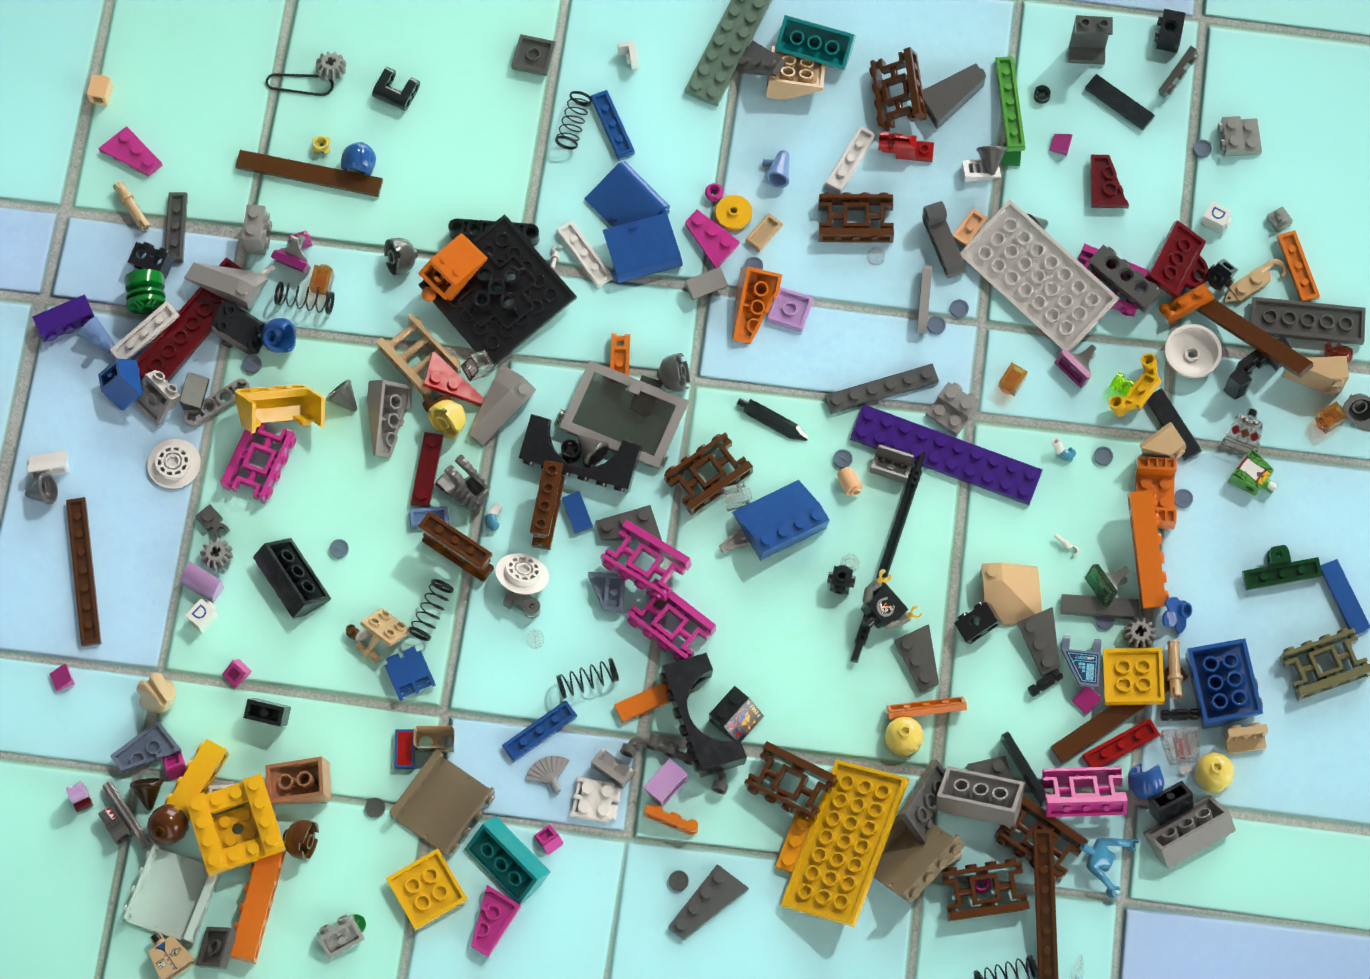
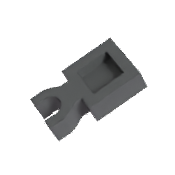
M211 504L195 516L208 532L213 529L216 538H221V535L218 533L220 529H224L226 533L230 531L225 524L220 523L223 518Z

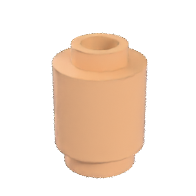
M846 467L837 473V480L847 496L851 495L853 497L861 492L863 485L854 470Z

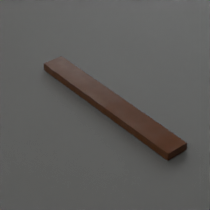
M245 150L239 151L235 165L236 169L375 197H379L383 184V178Z
M1215 299L1196 309L1197 312L1299 378L1313 367L1312 361Z
M85 497L66 500L80 639L81 645L84 647L102 644L87 501Z
M1169 667L1163 670L1164 694L1170 691V683L1167 681ZM1181 667V675H1183V681H1185L1189 676ZM1111 705L1053 744L1050 749L1059 761L1064 763L1148 705Z
M1033 829L1039 979H1059L1053 829Z

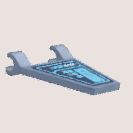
M1063 635L1061 651L1078 686L1099 688L1102 640L1094 639L1092 652L1069 649L1070 636Z

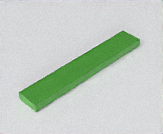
M995 57L1007 152L1025 151L1026 146L1014 58Z

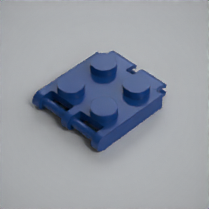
M415 646L402 651L403 658H400L399 653L386 658L388 664L385 665V668L400 701L404 700L403 697L413 693L418 694L420 690L431 685L432 687L436 686L421 650L417 651Z

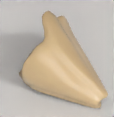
M152 673L149 675L148 681L142 679L138 683L136 690L140 695L139 703L145 710L165 713L173 707L176 689L173 682L165 680L162 674Z

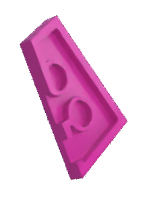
M127 126L98 148L99 152L110 155L113 159L129 165L130 168L148 177L163 166L162 162Z

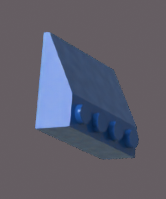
M800 480L732 512L760 561L827 529L830 521L821 504Z
M1246 638L1187 648L1185 657L1202 729L1219 727L1263 714Z

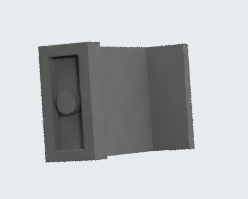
M1076 15L1068 46V63L1105 65V48L1109 35L1113 34V17Z

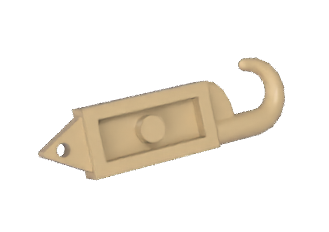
M1272 259L1259 268L1257 267L1228 288V294L1224 303L1238 302L1240 304L1268 285L1271 281L1269 269L1274 266L1282 268L1283 272L1280 277L1283 278L1287 274L1286 264L1282 260Z

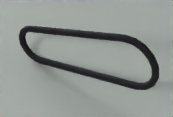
M273 73L266 78V85L272 90L315 96H326L330 94L334 87L332 79H329L331 83L330 90L321 94L272 87L268 83L272 76L319 77V75Z

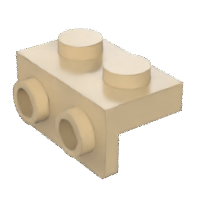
M1260 722L1249 724L1247 727H1241V725L1229 727L1224 735L1227 753L1234 754L1265 750L1267 748L1265 736L1268 733L1267 724L1261 725Z

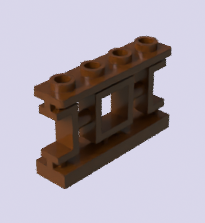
M911 47L903 49L904 53L898 52L899 61L886 65L882 58L878 59L877 62L875 60L870 61L871 67L869 72L873 78L872 90L876 98L874 105L878 112L876 120L878 126L882 127L886 132L890 131V127L892 129L895 128L894 119L906 115L911 122H914L915 119L919 121L927 119L918 55ZM906 68L907 75L905 73L898 75V70ZM882 73L884 75L891 73V77L883 80ZM903 83L904 94L891 98L890 86ZM911 100L912 108L910 106L903 108L902 103ZM887 106H895L896 110L887 112Z
M825 192L819 194V210H828V223H819V242L893 243L894 223H884V211H893V194L885 192L879 194L867 192L860 194L849 192L833 194ZM832 205H843V213H832ZM869 205H880V213H869ZM847 210L865 211V223H847ZM832 220H843V228H832ZM869 220H880V228H869Z
M726 432L722 435L717 434L709 444L701 445L697 448L696 453L691 456H685L680 461V464L671 466L665 471L664 481L669 484L670 488L679 483L688 494L682 499V503L687 507V511L691 516L722 495L723 488H725L724 492L733 487L732 485L735 486L753 473V465L746 461L744 456L736 461L727 449L732 446V440L728 438ZM717 448L724 455L719 460H716L711 454ZM710 462L719 474L705 483L697 473V470ZM729 462L735 470L726 476L722 466ZM689 468L693 478L685 482L680 474ZM699 484L704 492L695 497V493L691 488Z
M544 461L530 527V533L534 534L531 544L534 548L551 550L565 483V476H561L563 463Z
M430 511L417 526L419 530L424 532V537L422 538L424 544L481 582H485L494 570V566L490 564V558L493 556L490 551Z
M766 741L763 746L764 750L759 756L767 763L759 777L749 773L748 779L744 781L747 787L746 790L753 795L760 794L764 796V799L771 804L776 802L782 805L781 808L789 813H792V811L798 813V816L809 822V820L815 822L817 814L820 813V808L813 805L821 789L831 793L832 787H835L838 782L836 775ZM773 758L785 763L779 773L771 769L775 762ZM786 772L801 779L794 794L779 788ZM808 775L819 780L814 790L806 787L809 781ZM767 776L774 779L770 787L772 791L760 786ZM801 793L809 797L805 804L807 809L796 804Z
M1023 795L1019 813L1020 817L1017 819L1015 827L1009 829L1005 825H1001L994 835L996 842L1003 847L1008 846L1013 850L1012 853L1021 859L1025 858L1029 861V865L1034 868L1033 845L1028 842L1033 834V829H1053V846L1059 837L1070 843L1064 852L1054 846V855L1059 858L1054 865L1055 881L1060 883L1068 872L1060 864L1069 852L1079 857L1082 852L1080 845L1082 843L1088 844L1089 841L1056 817H1046V810ZM1027 813L1037 820L1031 829L1022 823ZM1016 829L1026 835L1020 844L1010 838Z
M1010 858L1005 859V863L1002 864L990 861L985 862V866L977 867V864L965 865V869L957 870V867L945 868V872L941 873L943 885L953 884L956 901L955 904L946 905L948 922L1030 909L1027 893H1016L1014 875L1023 873L1022 861ZM1015 867V870L1008 871L1009 882L999 883L997 873L989 874L988 872ZM976 873V876L968 877V888L959 889L958 879L949 880L950 876ZM992 878L995 898L977 900L974 881ZM1004 890L1011 891L1012 900L1020 899L1021 901L994 906V902L1002 901L1000 891ZM971 895L972 906L981 904V908L954 912V908L962 907L960 897Z

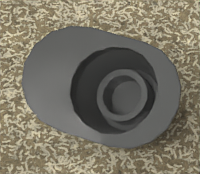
M1362 393L1351 394L1344 403V414L1358 428L1370 432V397Z

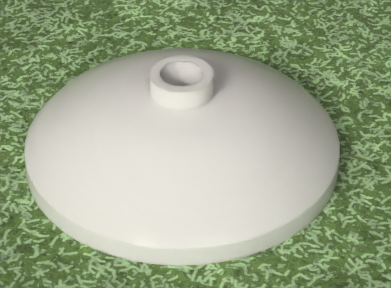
M1187 324L1178 327L1169 335L1165 344V357L1170 367L1178 374L1189 378H1200L1209 375L1217 368L1222 357V347L1218 337L1210 329L1197 324ZM1193 354L1194 358H1190L1188 355Z

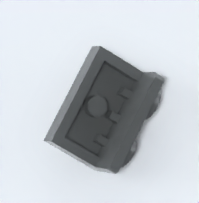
M879 444L869 472L906 484L912 468L914 455Z

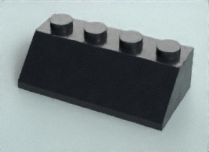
M292 538L264 543L253 556L258 567L292 618L306 616L331 600V597Z

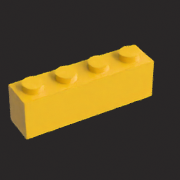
M207 738L204 743L199 744L196 750L197 755L188 762L186 766L187 771L184 776L179 777L173 794L170 793L165 800V804H172L175 806L174 808L182 810L188 822L190 815L185 798L203 792L206 794L208 786H211L229 756L227 749Z

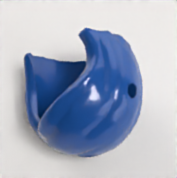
M363 142L348 145L341 156V169L345 171L355 169L371 176L376 163V155L373 149Z
M276 318L268 321L261 333L262 344L268 350L276 353L293 351L296 346L294 324L285 318Z
M1138 764L1129 770L1128 784L1130 790L1137 798L1148 800L1151 796L1163 791L1165 781L1159 764L1145 772L1142 771V764Z

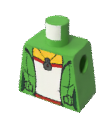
M1254 449L1250 450L1228 480L1229 483L1253 495H1257L1262 488L1272 494L1278 486L1269 479L1274 469Z

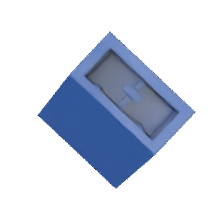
M116 358L98 374L101 392L120 410H125L143 395L137 360Z

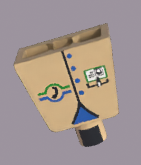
M157 932L150 937L155 947L149 950L148 953L160 979H173L196 963L193 956L173 936L164 939L162 934Z

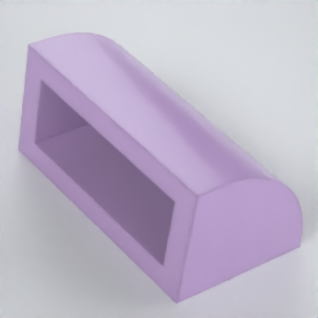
M188 562L181 576V584L214 603L224 589L222 581L192 562Z
M669 758L643 788L663 808L689 779L688 774Z

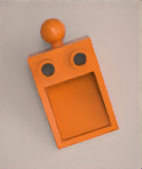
M462 233L432 257L418 273L431 286L422 290L421 296L423 300L427 302L433 301L436 298L437 292L443 299L452 301L488 259Z

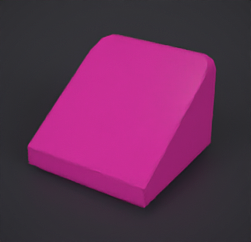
M1054 134L1049 151L1067 156L1073 135Z
M240 659L231 661L222 673V676L236 688L252 671Z
M67 664L61 665L50 673L56 691L75 684Z
M1084 687L1072 702L1087 715L1100 702L1101 697L1091 687Z
M182 752L162 758L169 780L184 776L187 770Z
M550 824L534 835V838L548 855L563 845L559 834Z

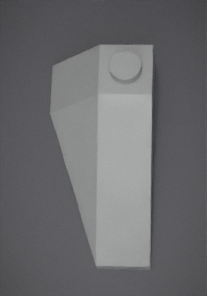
M195 262L184 277L185 280L250 311L268 282L267 278L253 271Z
M505 367L492 381L468 434L482 447L537 389L523 376Z
M386 380L369 381L367 405L374 456L391 458L398 439L397 433L400 426H403L405 412L409 410L411 405L413 386Z

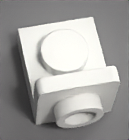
M625 41L617 44L618 55H626L627 64H631L632 70H638L636 43Z

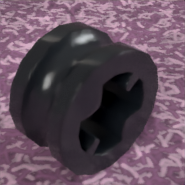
M1045 85L1036 87L1034 100L1039 104L1047 103L1051 95L1050 89ZM1039 93H1046L1045 96H1039Z

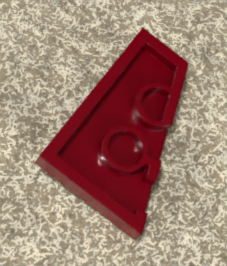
M1091 154V208L1129 209L1128 200L1124 196V190L1118 181L1110 155Z

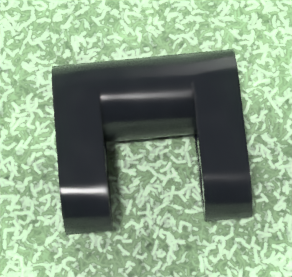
M386 67L373 88L372 97L406 111L419 90L420 81L411 77L402 91L391 87L396 70Z

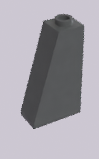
M976 63L923 90L926 113L936 129L941 127L984 86L986 74Z

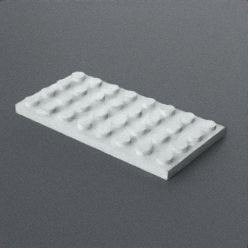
M1011 199L1000 208L960 252L964 260L1061 349H1066L1069 353L1120 299Z

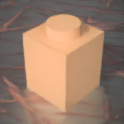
M92 75L87 92L90 103L108 106L113 89L110 78L105 75Z

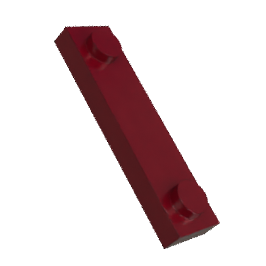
M424 432L411 498V505L430 508L444 439L443 434Z

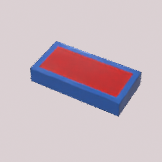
M395 729V769H415L414 729Z

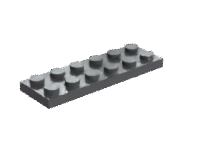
M1252 297L1250 322L1275 337L1285 336V338L1363 345L1365 342L1366 308Z

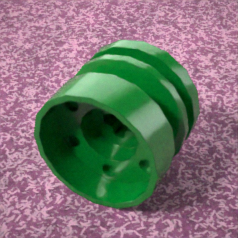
M140 269L132 271L124 277L125 290L127 292L126 308L131 313L152 314L166 302V295L163 291L165 288L164 275L160 271Z

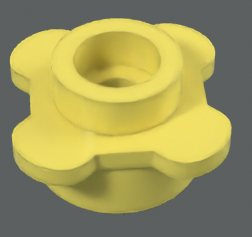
M316 136L313 138V153L323 152L327 154L330 152L329 143L331 140L329 137Z

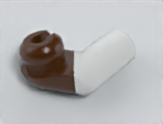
M353 624L348 625L345 629L346 635L355 641H363L373 636L368 630H359Z

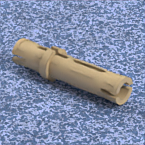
M118 181L117 184L119 186L114 184L113 189L120 197L121 204L125 205L141 232L146 231L144 226L149 229L150 223L134 201L133 194L127 190L124 182Z
M1170 640L1167 641L1169 663L1167 681L1170 683V698L1178 699V695L1179 698L1183 697L1181 683L1183 675H1181L1179 640H1172V643Z

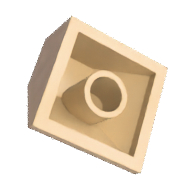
M1169 422L1142 442L1140 448L1142 454L1146 457L1179 458L1185 453L1186 444L1174 425Z

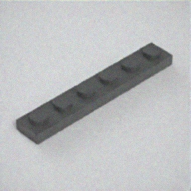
M932 363L826 394L825 400L830 414H834L938 383L939 379Z

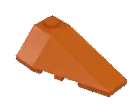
M748 266L740 268L732 333L733 341L751 344L761 326L762 320L779 293L782 274Z

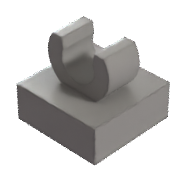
M1283 206L1269 213L1266 217L1276 232L1291 225L1293 222Z

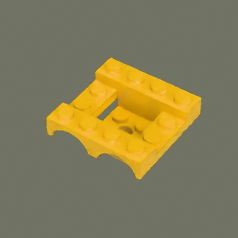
M262 773L242 779L243 782L207 794L203 792L185 798L209 876L286 851ZM248 802L250 803L249 805H246V806H243V807H240V808H237V809H234V810H231V811H228V812H225V813H222V814H219V815H216V816H212V814H215V813H218V812H221V811H224V810H227V809H230V808H233V807H236V806H239V805H242V804H245V803H248ZM236 825H242L244 830L240 834H234L233 828Z

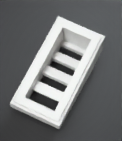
M982 160L962 161L961 167L964 183L1001 178L999 167L995 175H990L989 173H984L983 167L985 165Z

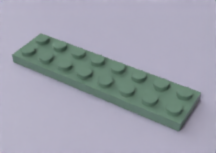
M773 0L730 1L684 90L685 94L718 107L736 72L739 59L750 45Z

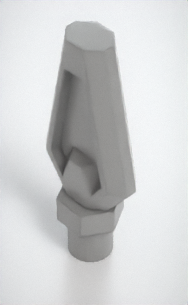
M737 530L719 545L722 553L748 546L749 541L742 530Z

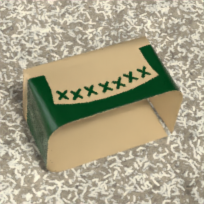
M416 726V729L414 727V746L416 752H434L436 749L440 752H454L455 731L452 726ZM423 736H429L433 740V745L431 748H421L419 740ZM449 736L453 742L450 748H441L439 746L441 737Z

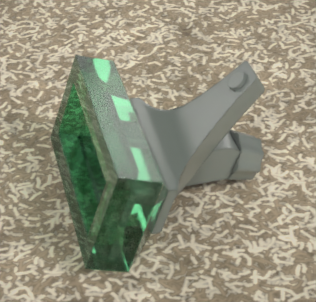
M1093 564L1084 578L1103 606H1108L1118 593L1117 587L1127 583L1126 575L1130 570L1127 566H1124L1114 573H1107L1102 570L1099 564Z

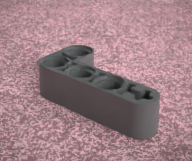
M942 201L923 207L922 220L947 278L966 273V267L947 224L945 205Z

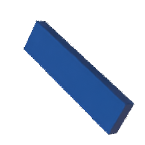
M605 90L591 95L592 104L617 159L635 154V150L608 91Z
M1338 559L1320 565L1323 578L1348 629L1354 628L1356 631L1355 635L1370 630V624Z
M565 700L505 742L502 747L512 761L515 762L578 716Z

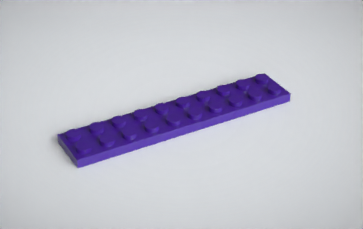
M863 404L850 436V440L876 450L880 444L914 455L913 463H916L918 456L925 452L923 467L1026 505H1030L1043 469Z

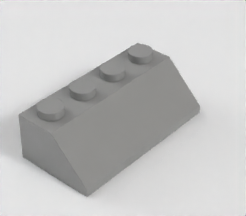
M947 766L937 794V811L1015 827L1020 813L1025 782Z
M1209 795L1195 803L1193 809L1161 826L1157 824L1143 832V835L1159 861L1169 869L1222 838L1229 836L1236 829L1230 812Z

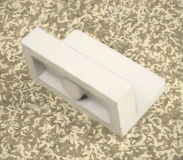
M63 450L29 456L27 470L31 479L38 478L42 473L50 475L69 473L67 451Z

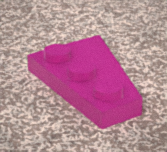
M698 209L685 221V226L695 241L698 242L705 256L709 258L714 269L720 267L740 245V241Z
M487 885L471 947L489 958L520 910L521 905Z

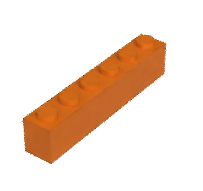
M1153 490L1129 492L1127 497L1141 609L1165 607V601L1169 598L1168 590L1165 591L1164 583H1167L1166 572L1162 571L1164 553L1160 552L1159 544H1162V535L1158 533L1157 525H1160L1159 514L1155 512V506L1158 504L1157 495L1153 494Z
M286 851L257 860L251 864L249 872L251 875L250 883L247 882L244 889V894H246L245 901L241 902L239 907L241 916L234 925V929L237 932L230 954L232 959L256 964Z

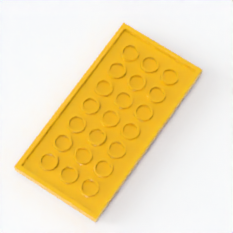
M836 759L831 773L836 775L838 782L835 787H832L831 793L824 791L818 805L820 813L817 814L816 821L811 823L780 905L783 908L855 928L909 779Z

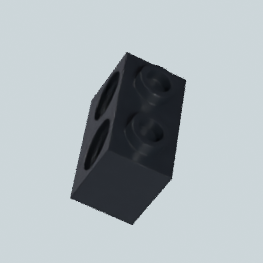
M136 242L127 262L139 270L153 269L163 273L164 279H166L175 258L170 255V251L160 247L158 250L148 242L143 244Z

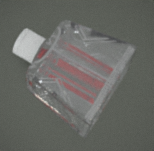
M1200 727L1162 730L1160 740L1169 765L1179 764L1180 774L1192 773L1191 763L1197 762L1200 754Z

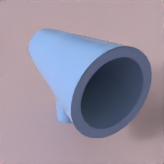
M781 150L774 160L763 159V167H770L765 175V181L776 188L786 187L789 184V153Z
M96 316L91 318L78 332V335L104 352L110 353V349L115 346L113 340Z

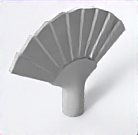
M560 756L542 758L530 767L525 780L547 783L551 786L554 794L559 793L561 789L557 779L570 760Z

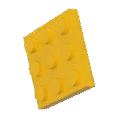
M1162 648L1103 649L1105 705L1165 704Z
M438 848L386 878L415 931L468 901Z

